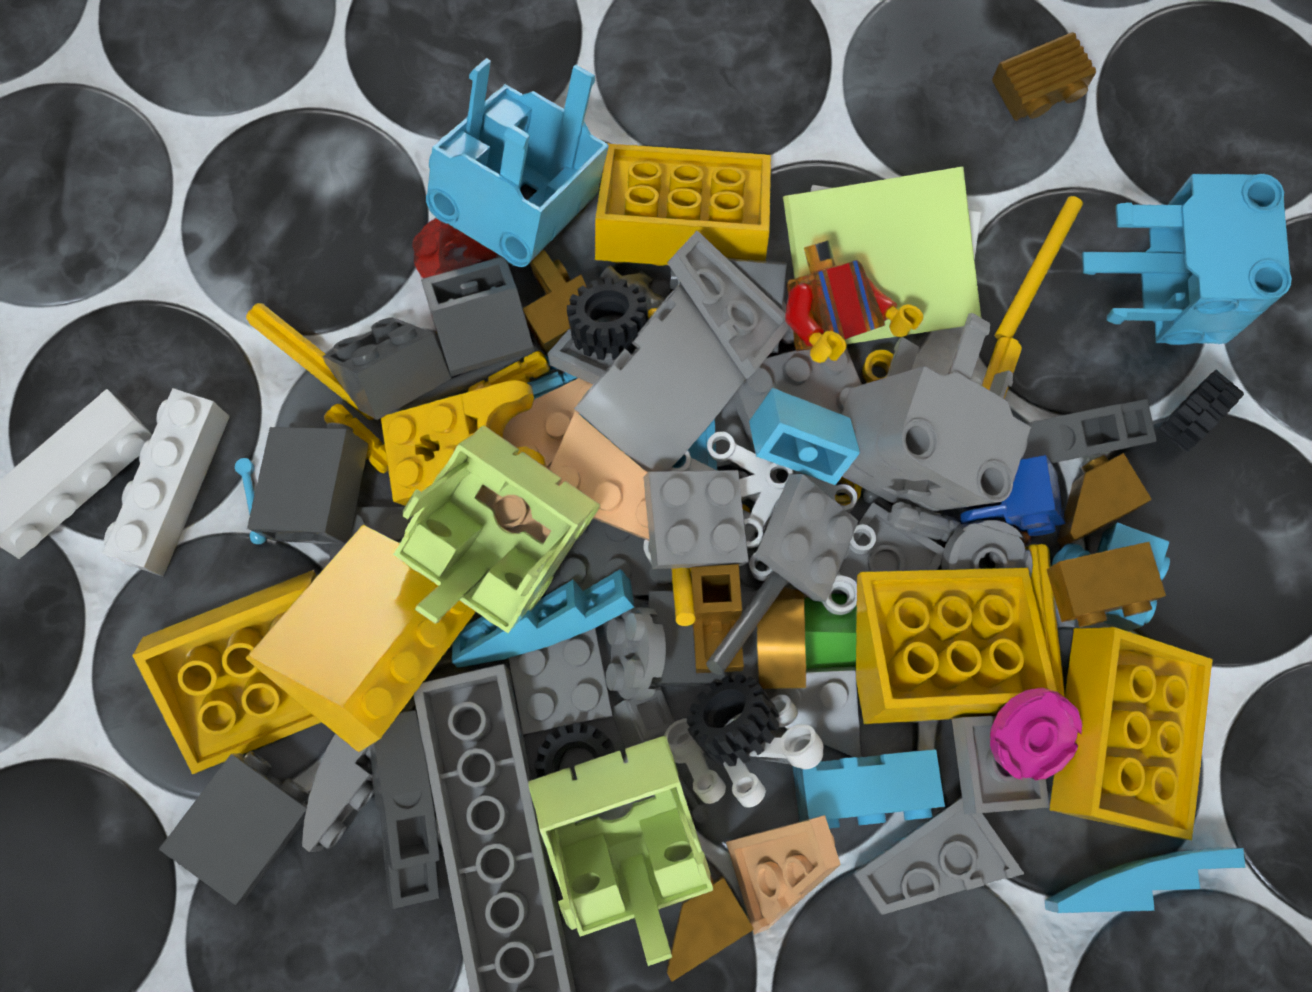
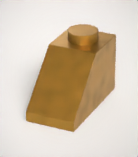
M1124 453L1110 461L1104 454L1081 467L1085 474L1072 483L1064 513L1066 524L1061 525L1057 540L1061 548L1137 510L1152 500Z
M710 875L713 891L682 901L671 947L672 958L668 960L667 974L672 982L754 930L722 876L713 880Z

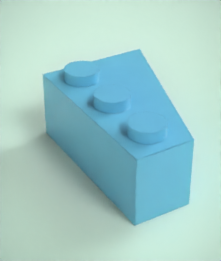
M936 749L823 761L811 769H801L793 766L799 822L825 815L829 829L840 827V818L857 817L858 825L885 823V813L903 811L904 820L931 818V808L945 807Z

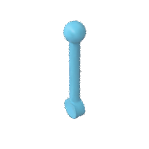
M241 458L235 463V470L242 476L250 515L255 495L251 479L254 465L249 459ZM253 531L250 532L249 537L254 544H262L267 539Z

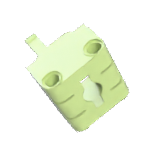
M484 425L473 435L458 444L448 463L437 475L432 485L422 492L418 489L414 491L402 515L406 519H409L411 516L413 518L405 529L404 537L393 555L438 585L435 590L416 606L415 610L436 624L460 600L490 623L509 633L527 611H531L551 584L554 573L575 541L587 528L600 508V504L566 481L559 486L562 478L524 452L518 454V448ZM483 484L501 497L516 495L523 498L531 508L532 518L551 530L545 542H540L526 531L511 533L503 529L496 520L495 510L476 498Z
M666 735L626 748L627 763H624L621 752L617 751L575 765L577 780L574 779L569 767L528 781L537 814L539 830L562 892L563 900L558 901L566 924L571 930L577 928L581 937L635 918L648 966L672 958L658 909L713 891L710 880L711 873L704 851L702 852L701 844L678 778L677 767ZM655 794V797L634 803L631 810L619 819L606 820L596 816L575 823V821Z

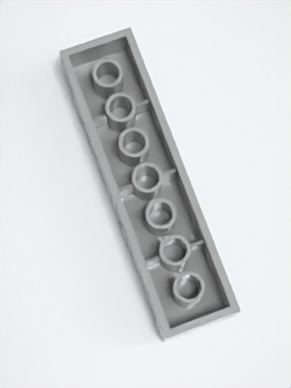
M502 664L423 682L414 693V699L469 991L576 992L547 848L539 830L537 814L529 790L528 781L532 780L510 670Z

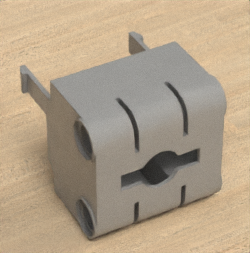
M974 313L968 314L948 374L945 376H941L926 366L912 369L919 346L901 337L894 347L895 353L886 378L850 389L841 415L851 419L860 454L842 477L893 504L902 502L911 505V508L919 507L929 511L997 503L1009 497L1020 460L1027 447V438L1031 426L1013 417L1009 403L1004 399L1007 387H1011L1013 384V373L1008 370L995 374L990 390L971 380L984 338L990 331L989 322Z

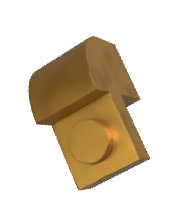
M543 249L530 263L533 275L546 295L524 307L523 312L530 332L544 354L548 356V352L570 329L567 315V305H570V297L572 294L579 296L577 289L583 285L586 287V284L581 275L570 280L560 260L557 259L552 262Z
M739 564L691 567L695 622L692 624L696 674L713 673L708 669L706 663L742 614ZM742 647L724 672L743 671Z
M784 587L757 625L759 684L763 689L806 688L804 593L798 589Z

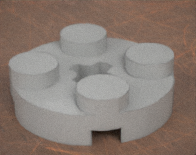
M977 520L971 523H963L956 527L944 548L941 566L942 570L980 569V558H984L986 553L989 552V560L995 563L994 569L1028 568L1031 578L1033 562L1030 550H1025L1024 543L1019 538L1022 535L1016 528L1002 521Z
M634 607L624 612L620 618L611 619L607 626V640L612 647L611 663L606 671V684L610 691H618L624 699L647 700L651 698L656 689H648L652 678H661L663 674L666 656L665 633L662 624L653 623L651 616L657 615V613L652 608Z

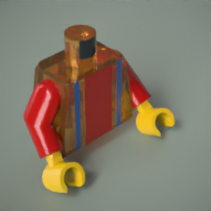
M829 240L803 248L810 274L790 279L787 283L788 300L784 318L793 330L796 351L811 349V359L818 363L825 362L828 357L832 361H837L846 350L845 339L885 326V321L888 319L891 321L889 328L892 334L896 337H904L911 329H917L924 318L920 309L913 305L906 304L899 310L896 309L897 303L878 290L867 277L862 263L855 260L836 266Z

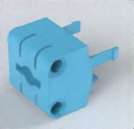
M486 58L469 74V79L473 81L468 117L432 147L429 159L430 172L426 204L430 212L438 220L448 223L496 252L512 265L524 267L596 196L609 145L591 135L584 122L591 88L595 83L594 74L578 65L573 66L564 109L534 91L522 94L506 84L485 101L491 63ZM524 184L537 190L528 200L523 197L520 191Z
M1192 174L1168 205L1117 204L1115 206L1117 227L1149 228L1150 248L1146 252L1082 253L1083 273L1141 274L1143 308H1113L1107 315V321L1114 324H1121L1124 320L1153 321L1155 323L1156 343H1167L1170 345L1193 343L1225 344L1231 341L1289 290L1292 280L1288 254L1284 190L1276 178L1266 174Z

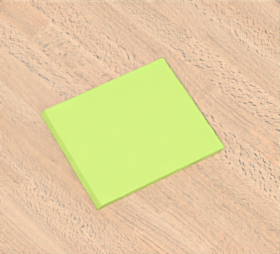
M963 167L783 196L795 286L800 283L819 286L823 291L818 273L823 271L839 335L845 340L846 344L896 337L889 328L891 321L889 319L883 321L872 312L870 313L875 329L871 330L865 307L860 304L867 332L845 339L826 269L849 263L850 268H854L853 261L856 260L859 269L867 275L878 290L897 303L896 309L899 310L903 305L909 304L916 306L923 313L924 318L917 329H911L907 335L962 327L965 325L969 313H974L981 318ZM829 240L834 258L820 262L815 244ZM825 295L819 300H814L830 316ZM811 309L810 316H811L814 320L820 318V317ZM832 324L821 327L824 332H834Z

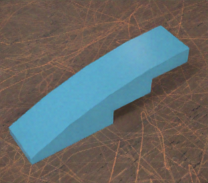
M621 569L584 591L574 580H571L541 598L531 611L528 610L509 633L490 623L482 616L465 626L453 641L452 662L458 668L503 660L549 647L592 630L634 608L631 581Z
M1218 847L1176 851L1128 862L1085 878L1044 900L1045 910L1056 913L1154 910L1152 890L1200 889L1198 869L1246 868L1243 848Z

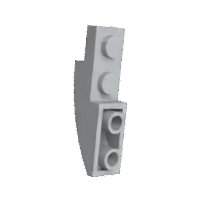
M414 695L402 710L410 708L416 710ZM337 734L332 738L316 772L308 799L302 847L308 852L321 851L324 847L328 850L332 848L347 828L343 824L347 816L353 809L361 810L373 796V773L365 765L369 759L371 760L370 746L357 752Z

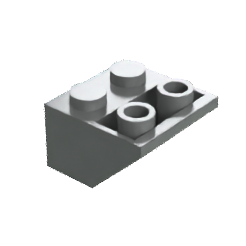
M504 257L421 279L430 314L451 377L534 353L518 291Z
M393 317L374 323L371 326L372 331L360 337H349L339 341L334 345L333 351L322 356L327 367L357 408L376 420L451 380L434 334Z

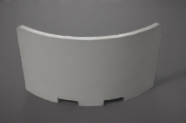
M681 283L660 304L654 314L637 333L638 336L632 342L637 349L632 355L624 349L574 408L647 473L669 471L716 418L745 380V377Z

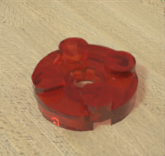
M437 218L431 220L422 228L420 233L414 237L412 244L414 263L421 279L498 257L496 252ZM454 247L466 249L463 252L464 260L459 263L455 259L447 261L445 257L449 255L448 251Z

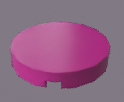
M1046 688L1026 690L1011 698L998 712L991 727L990 748L995 761L1014 778L1023 780L1022 777L1032 778L1035 781L1042 780L1061 771L1076 753L1078 745L1075 743L1077 733L1079 732L1082 735V721L1078 709L1060 693Z

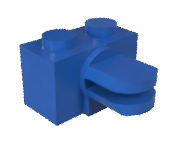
M1046 455L1020 460L1012 492L1007 499L997 503L961 507L964 509H979L969 510L960 515L962 524L977 520H1006L1007 524H1015L1020 531L1027 530L1029 536L1050 534L1056 531L1055 525L1066 524L1057 472Z

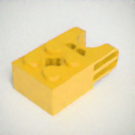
M517 380L501 382L382 417L381 423L393 502L406 506L416 489L422 492L432 485L437 475L448 463L458 444L473 435L481 426H486L503 438L506 424L516 415L532 408L534 402L532 386ZM516 447L519 449L518 454L524 452L546 467L544 455L529 447Z

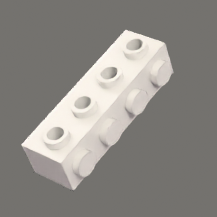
M172 388L168 400H164L161 403L157 412V426L151 440L146 441L141 449L139 456L140 465L134 480L130 481L123 491V505L119 515L105 533V548L102 554L123 564L164 577L230 417L214 401Z
M108 389L0 480V547L18 559L37 546L53 529L70 517L76 509L99 489L107 485L130 462L139 457L145 442L151 440V432Z

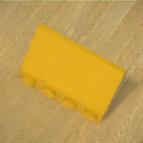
M607 143L609 147L603 167L595 217V260L615 263H645L657 266L668 265L667 262L698 231L727 258L766 261L770 222L771 155Z
M362 525L245 658L357 752L362 751L381 739L476 612L459 600L435 624L416 611V606L435 590L438 585L393 555L400 543L365 525Z
M1028 568L860 572L857 575L856 682L864 724L997 716L998 712L1011 698L1026 690L1046 688L1057 692Z
M314 570L144 636L132 656L192 774L225 762L230 754L247 753L321 723L319 719L245 659L317 577Z
M1116 627L1074 628L1065 698L1078 709L1082 721V735L1079 732L1077 733L1075 743L1078 745L1074 757L1061 771L1054 774L1049 810L1092 821L1192 841L1213 659Z

